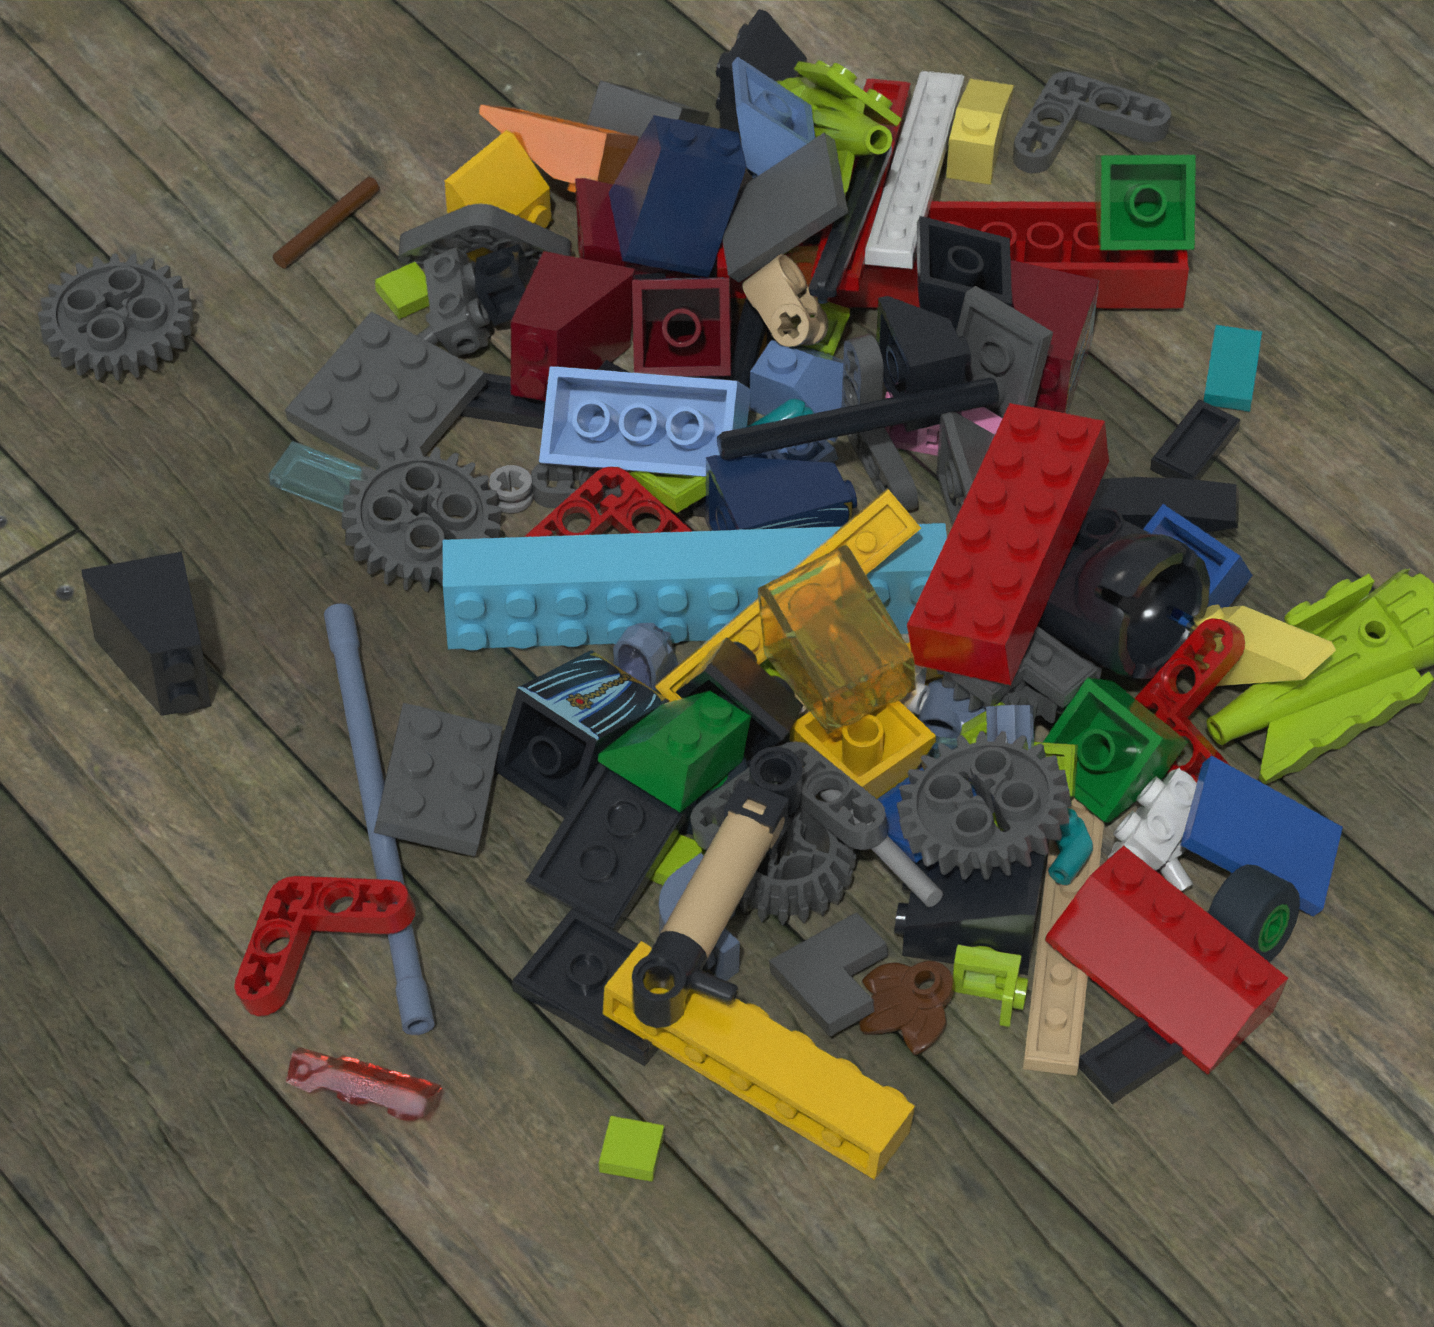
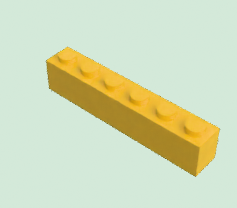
M641 941L604 986L603 1015L639 1037L649 1040L657 1048L875 1180L910 1133L915 1106L909 1103L906 1097L897 1089L890 1086H881L863 1075L852 1062L843 1058L836 1059L816 1047L815 1043L807 1035L799 1031L788 1030L770 1019L769 1015L759 1006L751 1003L745 1004L737 998L733 1004L726 1005L690 990L686 997L684 1015L676 1023L661 1028L645 1025L637 1019L632 1008V972L634 966L640 959L648 956L652 947ZM657 987L649 991L655 994H663L669 990Z

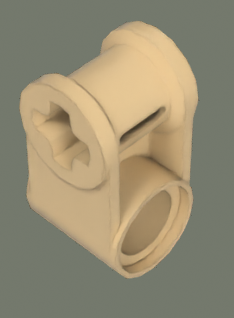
M778 255L743 282V290L747 299L759 312L771 331L773 338L779 344L785 347L814 345L821 342L826 336L828 330L827 315L816 298L809 294V287L801 270L786 255Z

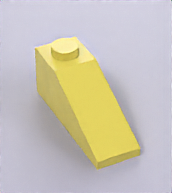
M976 79L969 80L957 106L949 137L946 178L991 185L1014 85Z
M1218 604L1209 606L1203 618H1193L1195 624L1191 627V629L1195 630L1205 620L1217 618L1234 623L1244 634V653L1216 686L1304 680L1336 651L1333 643L1329 640L1245 606L1223 608ZM1215 634L1213 638L1217 645L1214 649L1215 651H1223L1225 646L1222 644L1221 639L1224 635ZM1197 654L1195 659L1203 662L1204 656Z

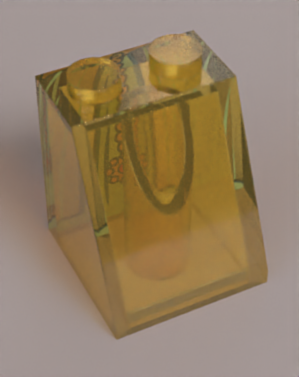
M846 544L757 588L764 655L827 734L845 725L855 724L863 716L888 703H894L903 699L908 693L916 689L914 656L853 552Z

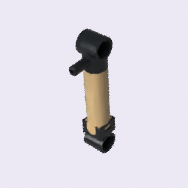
M778 746L767 747L757 752L752 758L749 767V782L742 779L738 782L724 807V821L648 956L640 959L634 966L632 972V1008L637 1019L645 1025L661 1028L676 1023L684 1015L686 997L690 990L726 1005L734 1003L739 991L738 986L702 971V968L765 854H773L787 828L788 816L793 814L799 807L803 769L798 756L789 749ZM778 781L782 782L783 784L774 785L769 784L768 782ZM662 987L669 991L663 994H655L649 990Z

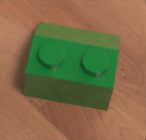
M1095 155V207L1100 250H1195L1196 155Z
M1087 677L1043 741L1047 743L1078 745L1074 797L1102 821L1108 823L1136 802L1141 791L1154 777L1162 780L1188 743V741L1114 681Z
M711 691L664 703L600 752L598 762L673 809L681 812L742 762L751 716Z

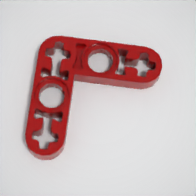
M610 466L602 468L593 474L527 533L525 537L553 536L551 531H555L557 536L601 535L611 525L621 534L644 533L635 529L632 522L636 516L646 512L654 514L660 520L658 528L648 533L669 532L670 530L671 532H691L692 530L628 472L619 467ZM607 485L613 489L620 485L621 496L617 498L615 495L610 494L602 500L604 497L603 486ZM599 502L600 512L602 515H599L597 509L595 508V505H597ZM572 513H582L588 516L591 524L585 531L574 533L564 527L563 521Z
M1211 618L1202 622L1156 673L1154 678L1135 697L1148 710L1150 708L1156 709L1155 716L1184 739H1190L1193 744L1194 751L1190 761L1182 766H1179L1174 761L1167 771L1168 774L1170 771L1180 768L1192 776L1197 783L1199 777L1197 774L1201 770L1202 763L1210 756H1214L1230 765L1193 725L1188 717L1244 653L1245 637L1241 629L1234 623L1217 618ZM1217 633L1224 635L1221 639L1222 644L1225 646L1222 652L1214 650L1217 645L1213 638ZM1197 654L1204 656L1203 662L1195 659V656ZM1190 666L1195 672V684L1189 692L1181 694L1176 687V678L1183 668Z
M291 876L279 880L267 894L235 979L234 989L245 1010L251 1015L266 1016L276 1012L284 1005L312 931L392 934L405 929L411 924L416 914L415 904L406 886L399 881L386 879ZM343 897L353 898L351 905L346 910L337 913L329 912L331 905L336 900ZM283 937L290 938L289 943L283 950L272 954L265 953L266 948L272 941ZM267 980L270 984L269 986H265Z

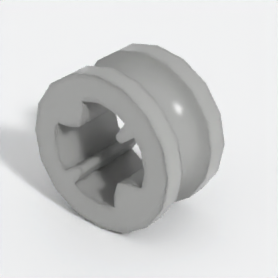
M507 465L496 469L491 474L489 489L497 491V506L501 507V512L518 513L531 505L533 501L531 490L532 477L528 470L521 466Z

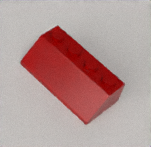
M1124 845L1088 877L1045 937V941L1138 1018L1142 1017L1149 1023L1148 1026L1170 1044L1175 1042L1183 1048L1182 1054L1207 1075L1274 1012L1288 980L1286 975Z

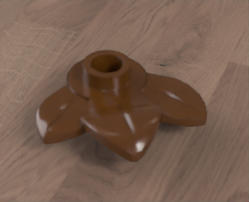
M923 961L912 967L897 962L887 963L873 969L863 978L862 983L872 994L874 1012L860 1020L862 1034H881L901 1029L905 1043L913 1055H918L925 1051L940 1037L947 1023L944 1008L951 1001L955 990L954 978L945 965L936 961ZM935 980L930 988L919 989V986L924 982Z

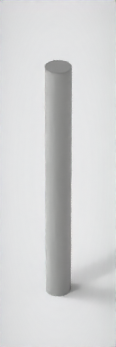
M830 788L824 789L818 794L825 802H830L838 799L842 792ZM853 815L855 826L857 823H860V821H858ZM888 835L880 845L872 848L882 861L927 907H932L941 900L943 892Z

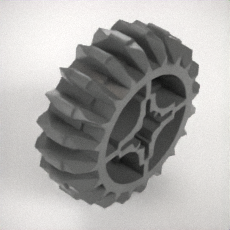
M799 806L793 814L788 816L787 828L773 854H765L739 901V907L743 914L755 908L758 909L757 915L761 922L770 914L778 915L782 926L787 921L788 916L796 915L804 924L809 917L810 910L824 916L825 911L828 909V903L839 905V901L843 897V890L849 889V885L852 882V868L855 867L856 853L853 852L852 847L845 844Z

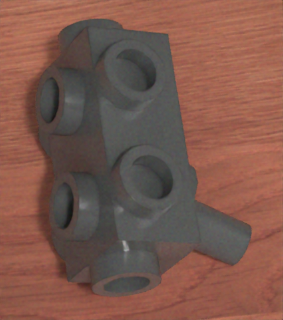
M457 247L424 260L430 312L425 316L430 325L417 336L433 345L440 341L450 354L455 357L472 353L479 348L487 346L490 331L486 325L490 323V317L474 290L476 263L474 261L469 263L467 253Z

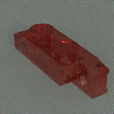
M302 1047L292 1052L286 1082L308 1093L319 1087L337 1092L336 1097L346 1103L355 1105H366L368 1102L388 1107L387 1113L389 1115L410 1121L418 1120L419 1117H425L440 1104L443 1091L440 1084L344 1055L335 1058Z

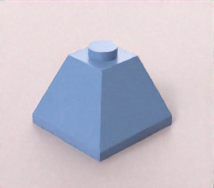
M737 57L732 63L741 144L747 166L746 169L753 178H756L815 139L812 108L809 103Z
M771 340L750 371L751 394L749 410L765 416L789 399L804 401L805 406L811 408L813 413L841 408L843 360L801 345L785 347L776 340ZM838 437L831 438V439H828V440H831V441H833V442H836V440L838 439Z

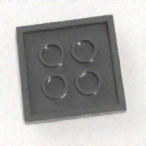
M371 311L288 405L285 413L289 422L376 469V456L381 455L389 462L394 461L396 448H399L407 458L412 457L414 446L419 445L423 456H425L487 382L485 373L480 369Z

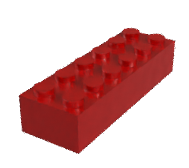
M1009 403L907 623L913 665L1007 685L1012 684L1108 466L1109 455L1104 420Z

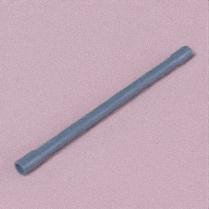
M334 604L325 610L324 620L330 650L334 654L376 878L395 880L405 885L396 838L373 833L385 782L359 655L360 642L353 608L347 604ZM411 922L405 929L397 933L387 934L397 983L395 992L402 1028L409 1035H420L430 1031L435 1023L428 987L422 976Z

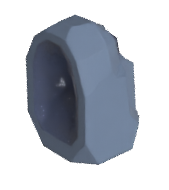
M638 623L629 626L613 647L614 665L659 694L661 693L656 689L655 684L678 666L676 655L673 653L671 633L663 631L654 623Z

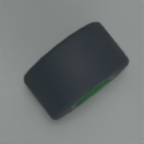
M1247 864L1235 870L1223 882L1215 894L1207 913L1268 962H1271L1281 952L1292 934L1300 909V897L1298 890L1292 883L1257 865Z

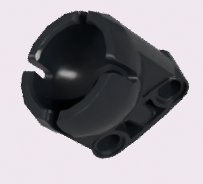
M1109 508L1090 510L1086 513L1037 626L1049 635L1090 655L1104 668L1120 676L1136 679L1154 678L1156 673L1194 631L1172 618L1171 613L1173 609L1177 608L1192 617L1203 618L1209 603L1210 577L1203 559L1188 545L1163 534L1149 533L1123 520L1121 514L1116 510Z

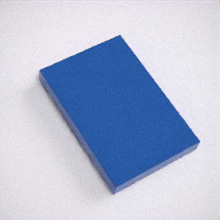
M1210 756L1202 763L1180 845L1231 873L1247 864L1257 865L1292 883L1299 892L1300 910L1314 917L1324 908L1343 827L1214 756Z

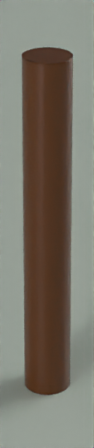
M367 177L277 250L273 254L275 263L285 269L374 196L380 190L377 181L372 177Z

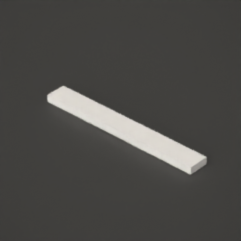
M920 72L865 249V264L913 268L917 254V221L919 216L926 218L928 216L949 143L957 106L964 91V76L959 74Z

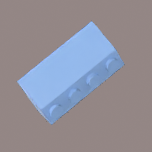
M550 366L539 463L599 469L613 466L625 471L706 477V457L720 455L717 447V436L725 431L747 427L751 389L738 381Z

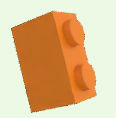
M480 104L479 114L499 132L503 133L508 130L513 133L530 159L553 179L569 182L567 190L575 193V178H588L613 185L634 150L639 137L518 108Z

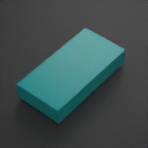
M1215 325L1204 402L1216 407L1250 412L1262 331Z

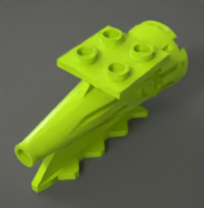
M817 60L816 64L798 61L794 70L805 78L793 77L783 81L779 80L777 83L811 105L815 138L826 133L835 140L844 194H846L849 188L854 158L885 153L892 144L891 132L888 128L878 123L897 127L902 118L889 110L892 102L873 89H869L866 93L855 85L857 76L840 64L834 63L831 67L820 60Z
M1403 569L1395 573L1369 594L1374 580L1368 573L1354 582H1351L1350 579L1340 581L1328 590L1325 598L1312 605L1305 601L1295 606L1284 617L1285 623L1331 641L1336 651L1304 680L1265 682L1252 685L1218 713L1207 718V728L1212 738L1218 744L1224 745L1233 739L1268 727L1258 776L1261 782L1266 785L1288 773L1302 771L1321 754L1331 749H1340L1346 746L1359 733L1371 726L1385 724L1406 706L1412 703H1422L1434 682V677L1430 672L1425 673L1422 677L1418 673L1420 670L1434 666V583L1421 573L1411 577L1408 575L1410 569Z

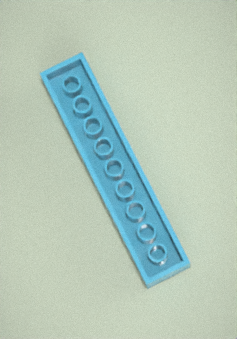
M918 524L921 529L792 638H797L849 611H852L854 614L851 618L853 622L868 637L887 634H908L907 623L947 539L946 524ZM841 527L442 540L443 596L448 649L478 650L481 648L514 647L525 649L536 646L576 647L580 645L616 644L629 626L638 623H654L658 630L670 632L672 644L682 641H707ZM850 620L845 621V626L851 634L859 633ZM843 625L833 629L835 633L849 634Z

